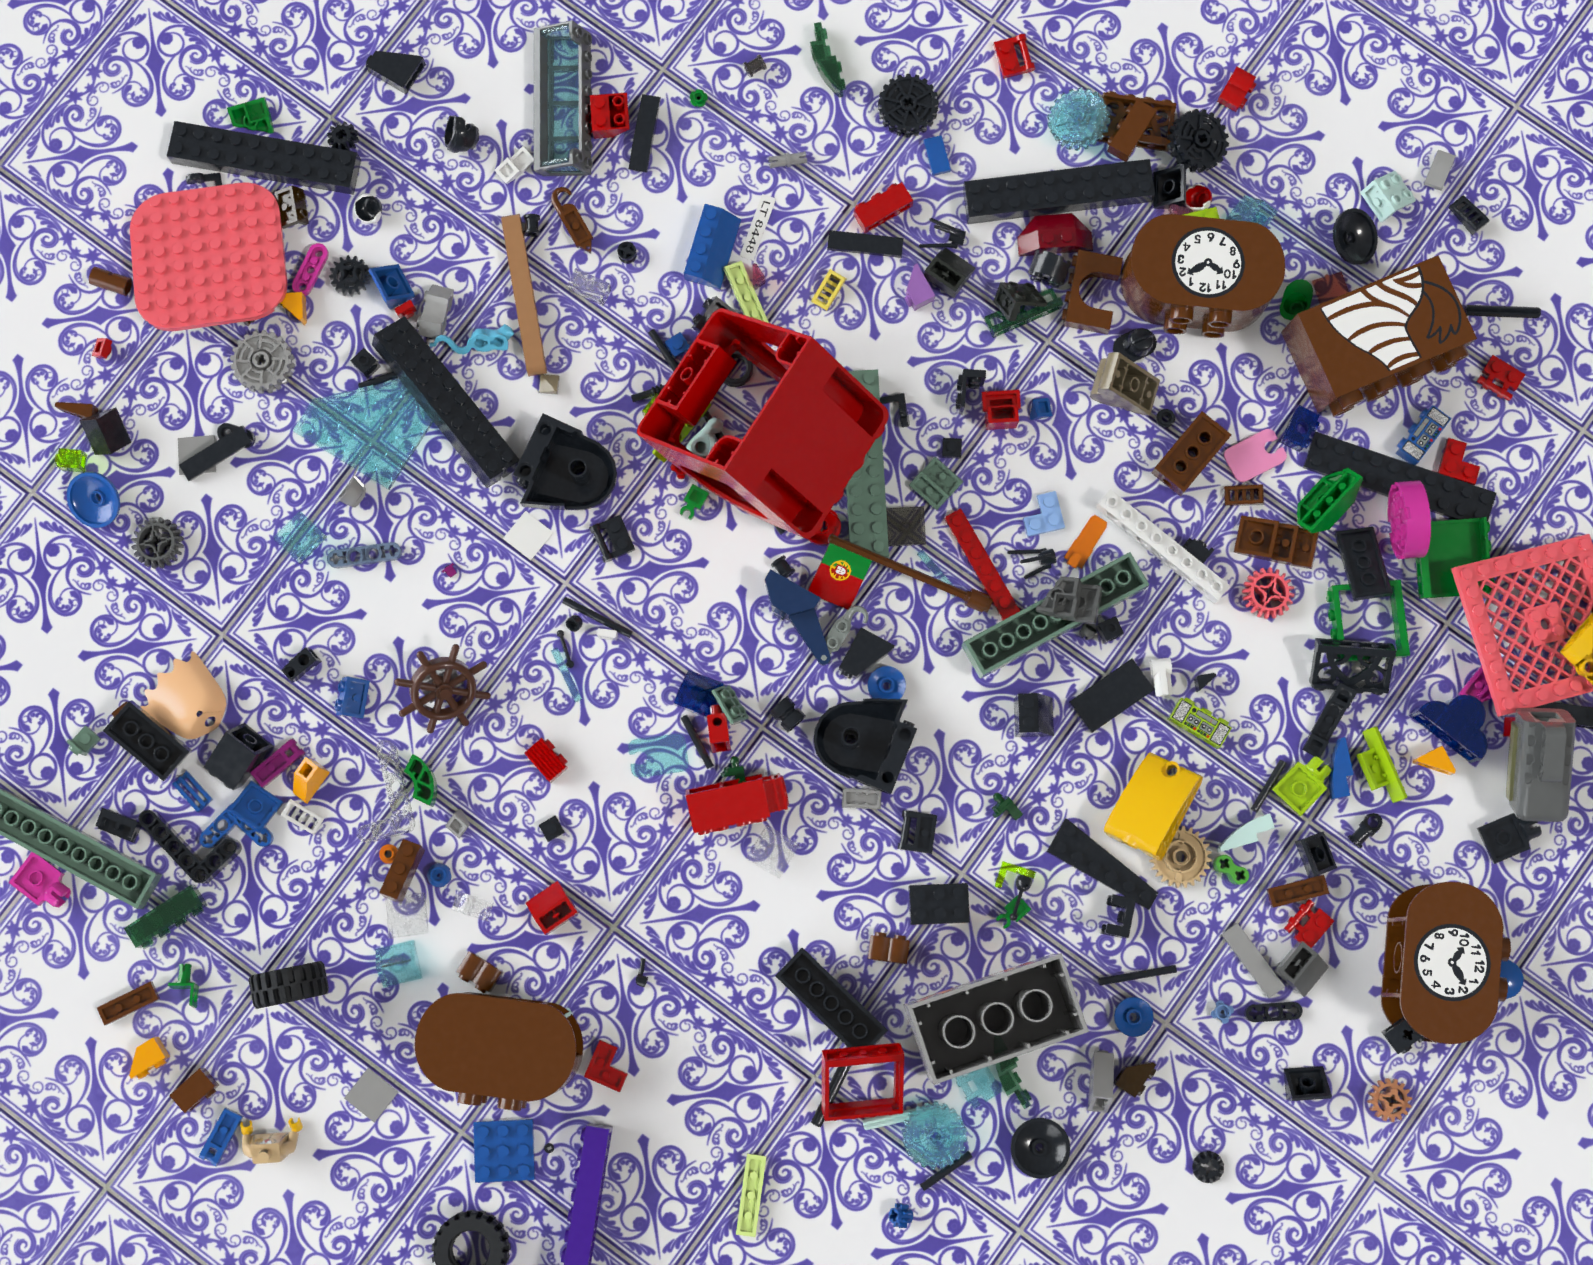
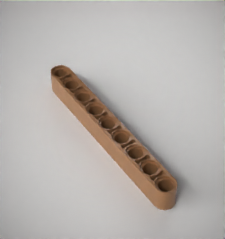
M520 214L501 217L527 374L528 377L547 374Z

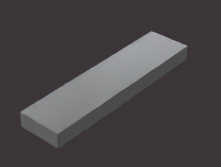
M1235 923L1221 934L1268 998H1271L1285 987L1238 923Z

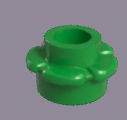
M697 89L695 92H691L690 103L698 108L703 107L708 100V96L703 90Z

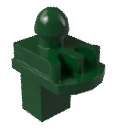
M737 756L731 757L730 763L732 766L725 767L721 777L735 775V779H739L738 783L746 782L744 765H739L740 761Z
M995 793L993 799L997 804L992 807L994 811L992 816L994 818L1000 816L1005 810L1013 820H1017L1023 815L1008 796L1003 798L1001 793Z

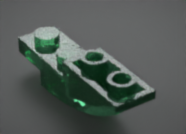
M821 22L814 23L816 41L810 42L813 61L826 85L838 97H843V90H846L844 78H840V73L842 72L841 62H837L836 55L831 56L830 46H826L825 39H828L826 28H822Z
M994 1035V1054L1007 1050L1008 1048L1001 1036ZM1014 1057L996 1063L997 1074L1006 1095L1008 1096L1014 1092L1024 1109L1031 1106L1029 1103L1032 1100L1026 1089H1021L1019 1083L1022 1081L1017 1072L1012 1073L1011 1071L1018 1067L1016 1064L1019 1061L1018 1058Z

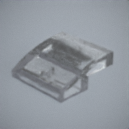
M425 892L405 895L402 904L385 898L389 938L428 933Z

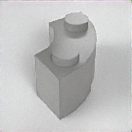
M432 284L429 291H425V306L422 315L417 319L419 335L433 339L443 335L447 325V314L451 311L454 289Z

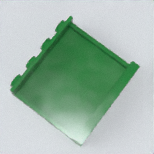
M1487 517L1431 521V537L1428 552L1423 558H1415L1419 599L1459 596L1451 569L1490 559L1489 552L1492 545L1491 541L1488 540L1490 524L1487 521ZM1485 584L1482 590L1490 594L1492 588Z

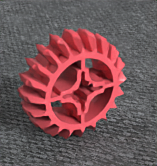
M1269 567L1266 573V570L1261 568L1260 573L1254 571L1253 576L1249 575L1247 577L1249 582H1244L1243 584L1246 589H1243L1242 593L1247 594V596H1244L1242 599L1243 601H1249L1245 605L1246 608L1253 607L1250 611L1251 613L1258 611L1257 617H1261L1264 613V619H1268L1269 615H1271L1272 619H1275L1277 614L1282 616L1284 614L1283 610L1288 611V605L1293 604V601L1289 598H1293L1295 594L1289 591L1293 590L1294 586H1288L1291 579L1286 581L1283 579L1286 577L1285 573L1279 576V569H1276L1273 573L1272 568ZM1261 579H1270L1267 586L1255 585ZM1276 584L1280 586L1282 593L1276 590ZM1269 589V590H1270L1269 594H1270L1271 596H1269V597L1267 598V596H1266L1267 593H1266L1265 591ZM1254 591L1260 596V604L1255 599ZM1269 601L1281 602L1277 607H1266Z

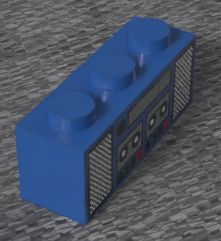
M1434 405L1429 409L1424 408L1418 416L1421 418L1417 424L1414 422L1407 431L1410 433L1408 437H1403L1397 444L1399 449L1395 454L1410 464L1416 465L1419 463L1452 419Z

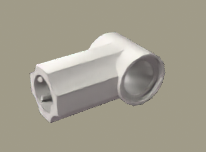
M1150 659V673L1154 680L1155 696L1173 695L1171 659Z

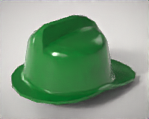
M1303 279L1295 280L1286 287L1279 310L1284 319L1291 321L1298 313L1310 309L1313 288L1308 281Z

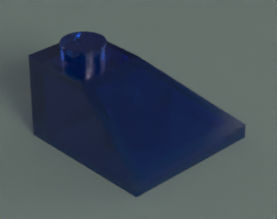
M688 670L680 685L674 705L707 718V715H711L710 706L717 704V700L711 691L724 686V683Z

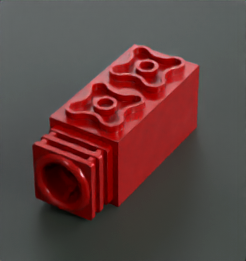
M780 773L762 777V774L745 777L746 782L738 783L739 779H733L687 789L685 795L693 832L698 833V835H704L715 831L727 830L730 825L736 824L737 827L752 823L767 821V817H771L770 813L787 810L789 800L784 777Z

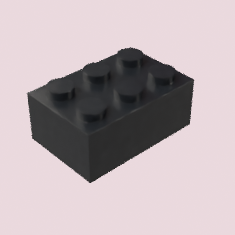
M968 883L908 886L910 925L970 923Z

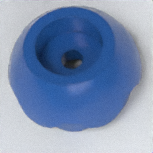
M442 863L432 865L427 872L429 883L438 888L444 887L451 881L450 868Z

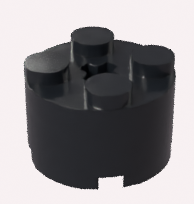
M1036 250L1028 273L1031 275V280L1039 283L1043 280L1049 282L1048 286L1058 289L1059 285H1063L1071 262L1069 260L1067 263L1064 262V257L1055 253L1043 251V254H1039V250Z

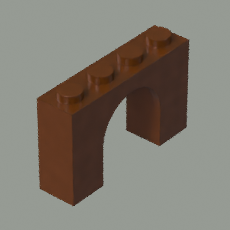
M1078 250L1077 255H1073L1071 266L1074 267V271L1069 274L1068 284H1071L1070 291H1066L1064 301L1068 302L1067 309L1063 308L1061 320H1064L1063 326L1108 335L1113 311L1097 309L1085 304L1081 299L1079 286L1085 280L1094 277L1118 281L1123 258Z

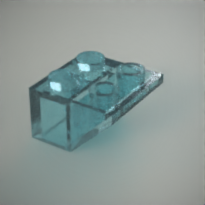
M1244 195L1226 219L1254 222L1267 228L1278 211L1263 200Z

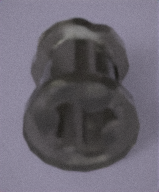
M760 54L748 63H743V67L750 78L758 71L767 69Z

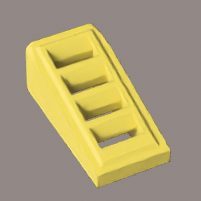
M830 269L811 302L827 311L847 279ZM831 276L840 281L839 284L829 280ZM829 283L836 289L833 291L830 288L826 287V284ZM824 289L827 292L831 293V297H828L827 295L823 294L822 290ZM821 296L828 300V302L825 304L817 298Z

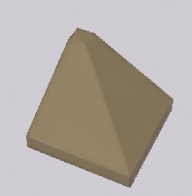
M541 374L539 393L558 394L560 376Z

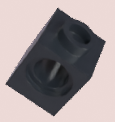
M365 348L350 360L354 367L367 379L381 367L378 361Z
M1116 616L1098 623L1096 626L1103 644L1117 639L1124 634Z

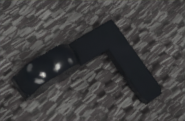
M192 173L186 176L187 184L215 181V186L222 185L220 173Z
M905 394L881 397L880 402L882 404L898 402L902 428L909 427L910 421Z

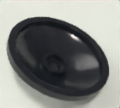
M1351 208L1343 211L1334 223L1333 242L1340 257L1349 264L1361 265L1368 262L1376 252L1378 244L1376 226L1371 217L1361 209Z
M1029 1119L1022 1123L1013 1134L1010 1146L1012 1159L1015 1165L1030 1177L1038 1179L1052 1177L1058 1174L1068 1162L1070 1156L1068 1135L1058 1123L1050 1119ZM1038 1143H1041L1043 1146L1040 1151H1037L1035 1148Z

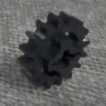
M347 255L346 260L340 257V263L334 261L336 267L330 268V271L333 273L329 275V278L333 280L331 285L336 287L335 290L338 293L342 290L343 296H346L347 292L351 297H353L354 292L360 295V289L366 290L364 285L370 284L369 279H367L371 277L368 272V265H364L363 259L358 261L357 256L351 259ZM360 271H362V278H361V280L359 279V275L361 274Z

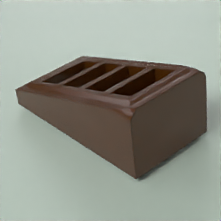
M55 403V407L62 412L83 419L98 414V408L93 404Z
M1263 484L1224 486L1225 506L1264 505ZM1254 490H1258V500H1254ZM1231 491H1234L1235 501H1231ZM1238 491H1242V500L1240 501ZM1246 491H1250V500L1246 499Z

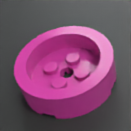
M1419 480L1395 482L1394 485H1391L1387 508L1388 522H1390L1392 532L1389 533L1393 552L1398 559L1423 558L1428 552L1431 537V517L1426 490Z

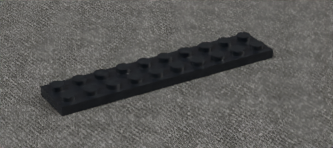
M1316 431L1313 434L1303 465L1304 469L1325 476L1349 468L1363 477L1360 488L1387 497L1389 496L1391 485H1394L1395 482L1419 480L1426 490L1430 511L1454 520L1487 517L1488 521L1497 494L1496 492Z

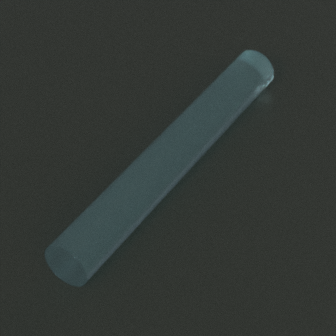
M922 549L917 555L939 580L953 585Z
M559 649L551 650L574 701L582 700Z

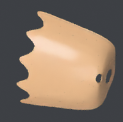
M192 651L191 659L188 662L174 659V669L172 672L157 674V688L145 690L148 705L140 706L161 725L186 739H196L215 730L220 725L226 709V698L222 689L199 656ZM202 711L203 713L198 717L196 715L197 712ZM209 717H215L213 725L205 726V721Z

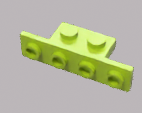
M1375 726L1363 731L1362 733L1370 750L1356 756L1371 791L1386 786L1393 803L1406 799L1407 794L1378 727Z

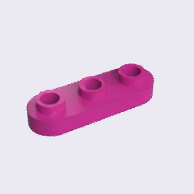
M316 243L309 248L293 280L292 288L294 292H302L305 296L311 293L329 256V252L323 244ZM322 252V256L317 257V253ZM309 269H314L313 273H308ZM302 285H306L304 290H300Z

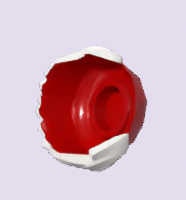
M1195 184L1186 190L1185 205L1187 209L1196 212L1210 207L1212 193L1204 185Z

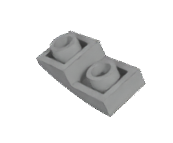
M1438 150L1424 185L1442 191L1456 155Z

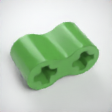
M1221 855L1213 860L1214 870L1225 874L1232 884L1241 885L1248 881V870L1235 865L1230 856ZM1225 860L1227 867L1220 868L1221 863L1219 861ZM1241 872L1240 876L1242 879L1236 880L1237 875L1235 873Z

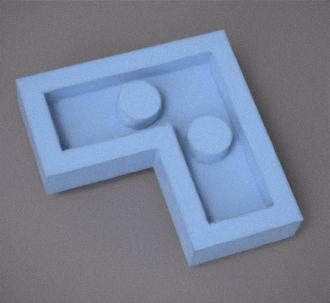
M1056 491L1037 495L1041 514L1023 518L1027 537L1064 529L1065 525Z

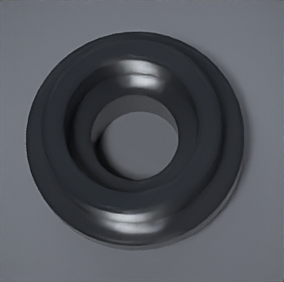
M1162 409L1156 415V422L1163 428L1171 427L1175 422V414L1169 409ZM1167 416L1169 421H1163L1162 417Z

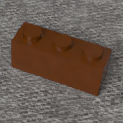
M1139 99L1134 104L1131 103L1125 112L1128 114L1125 120L1121 119L1116 127L1118 132L1116 135L1112 134L1107 142L1109 145L1107 152L1127 162L1157 110Z
M405 839L402 840L379 893L383 897L402 904L425 852L421 845Z

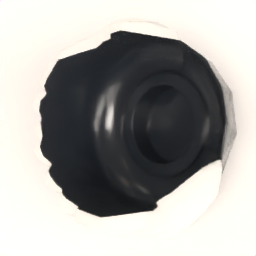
M364 193L356 199L354 203L355 215L358 216L361 222L372 224L380 220L382 204L377 197Z

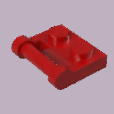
M1019 34L1016 37L994 42L993 46L1003 79L1029 73L1036 69L1030 58L1026 44V34ZM1019 44L1025 63L1024 66L1019 65L1014 45Z

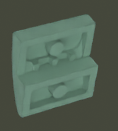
M934 457L909 486L938 510L964 481L937 457Z

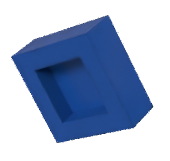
M681 332L665 341L666 346L675 359L690 348Z

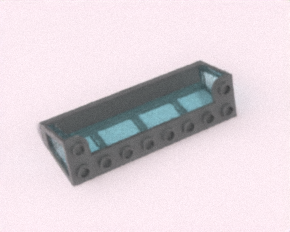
M573 20L534 28V171L542 176L591 175V168L593 166L591 159L593 145L591 142L592 124L590 95H592L591 33Z

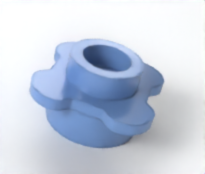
M1219 1000L1216 1002L1215 1009L1211 1011V1017L1221 1020V1023L1226 1024L1229 1022L1234 1008L1225 1005L1223 1001Z

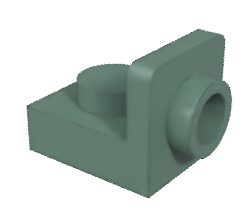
M85 725L72 740L68 739L66 742L70 745L69 749L75 755L81 754L86 756L101 738Z

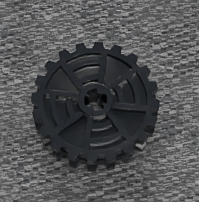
M906 74V77L897 75L896 80L892 78L889 80V85L885 84L883 86V92H880L878 101L879 118L883 119L884 127L889 126L891 133L896 131L897 136L905 134L906 137H910L911 134L919 136L920 131L925 133L927 126L931 127L933 125V120L937 117L939 101L937 100V92H933L934 86L932 84L928 85L927 79L921 80L919 75H915V77H911V74Z
M1194 109L1192 112L1188 111L1185 115L1183 114L1179 119H1176L1173 122L1174 126L1169 128L1171 134L1167 135V139L1170 140L1168 148L1172 149L1171 156L1176 158L1175 162L1177 164H1185L1186 169L1189 168L1192 173L1196 172V170L1198 173H1202L1204 170L1208 171L1217 166V163L1224 160L1222 156L1227 155L1225 149L1229 147V142L1226 141V138L1229 135L1224 131L1226 129L1225 125L1220 124L1221 119L1219 117L1216 119L1214 113L1210 112L1208 114L1205 109H1202L1200 112L1198 109Z

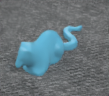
M504 324L499 329H476L468 339L465 347L457 346L446 335L437 336L435 341L429 343L430 347H435L439 341H445L458 354H467L471 348H475L480 352H489L491 350L504 351L508 349V340L514 335L511 327Z

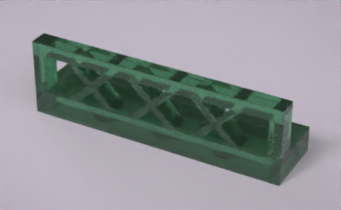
M1050 288L1040 293L1043 297L1050 294L1053 299L1047 302L1046 307L1037 306L1029 311H1025V305H1021L1023 307L1020 309V314L1017 315L1015 321H1008L1005 316H1002L1003 313L1000 310L985 316L984 320L992 337L995 338L1060 310L1063 306L1061 298H1057L1053 288ZM995 317L1003 320V322L992 326L990 319Z

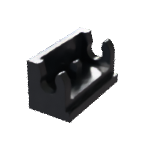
M105 808L101 809L96 822L98 829L132 843H135L142 827L139 821Z

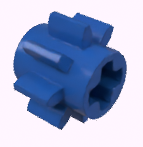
M895 1203V1208L889 1211V1220L894 1223L893 1227L907 1228V1223H912L914 1215L913 1211L909 1208V1204Z

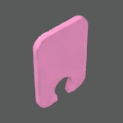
M1264 429L1225 450L1224 459L1238 482L1244 483L1280 465L1286 460L1287 455L1283 447L1277 449L1273 454L1265 450L1267 442H1273L1278 439L1273 430Z

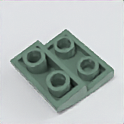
M724 685L711 691L731 725L739 724L749 718L745 708L739 702L735 691L730 685L726 687Z

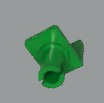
M179 964L178 981L176 983H168V986L172 989H190L189 1006L197 1008L199 986L190 982L192 965L185 964L184 966V964Z

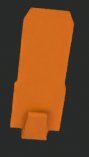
M1096 515L1090 517L1080 535L1075 539L1064 556L1067 559V564L1075 569L1077 566L1082 569L1096 543L1107 528L1106 521Z

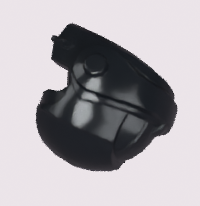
M456 115L449 116L445 129V146L447 150L452 153L465 152L469 149L473 150L479 141L478 127L474 126L473 123L466 124V120L462 117H457Z

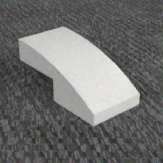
M522 146L511 158L507 157L494 171L508 184L534 164V157L526 147Z

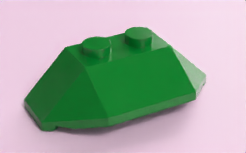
M1349 468L1322 477L1297 504V524L1310 533L1330 530L1355 503L1363 477Z

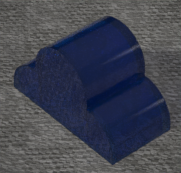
M1460 695L1446 702L1430 701L1416 707L1409 714L1411 718L1469 763L1482 760L1485 756L1488 743L1486 736L1480 728L1485 722L1486 711L1481 701L1476 697Z

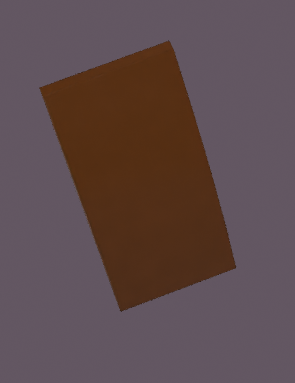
M1241 515L1234 553L1312 569L1319 532L1310 533L1296 525Z

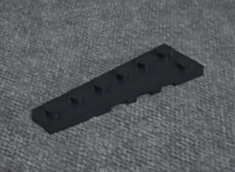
M1066 818L1064 819L1046 852L1119 894L1136 899L1137 904L1149 910L1158 892Z

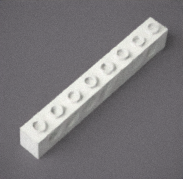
M1111 489L1096 506L1097 510L1214 604L1230 587L1228 583Z

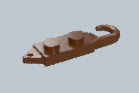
M566 187L556 188L551 194L554 208L576 247H580L591 254L592 240L594 239L576 206L573 204L561 205L558 200L559 193L566 192L568 195H572V192Z

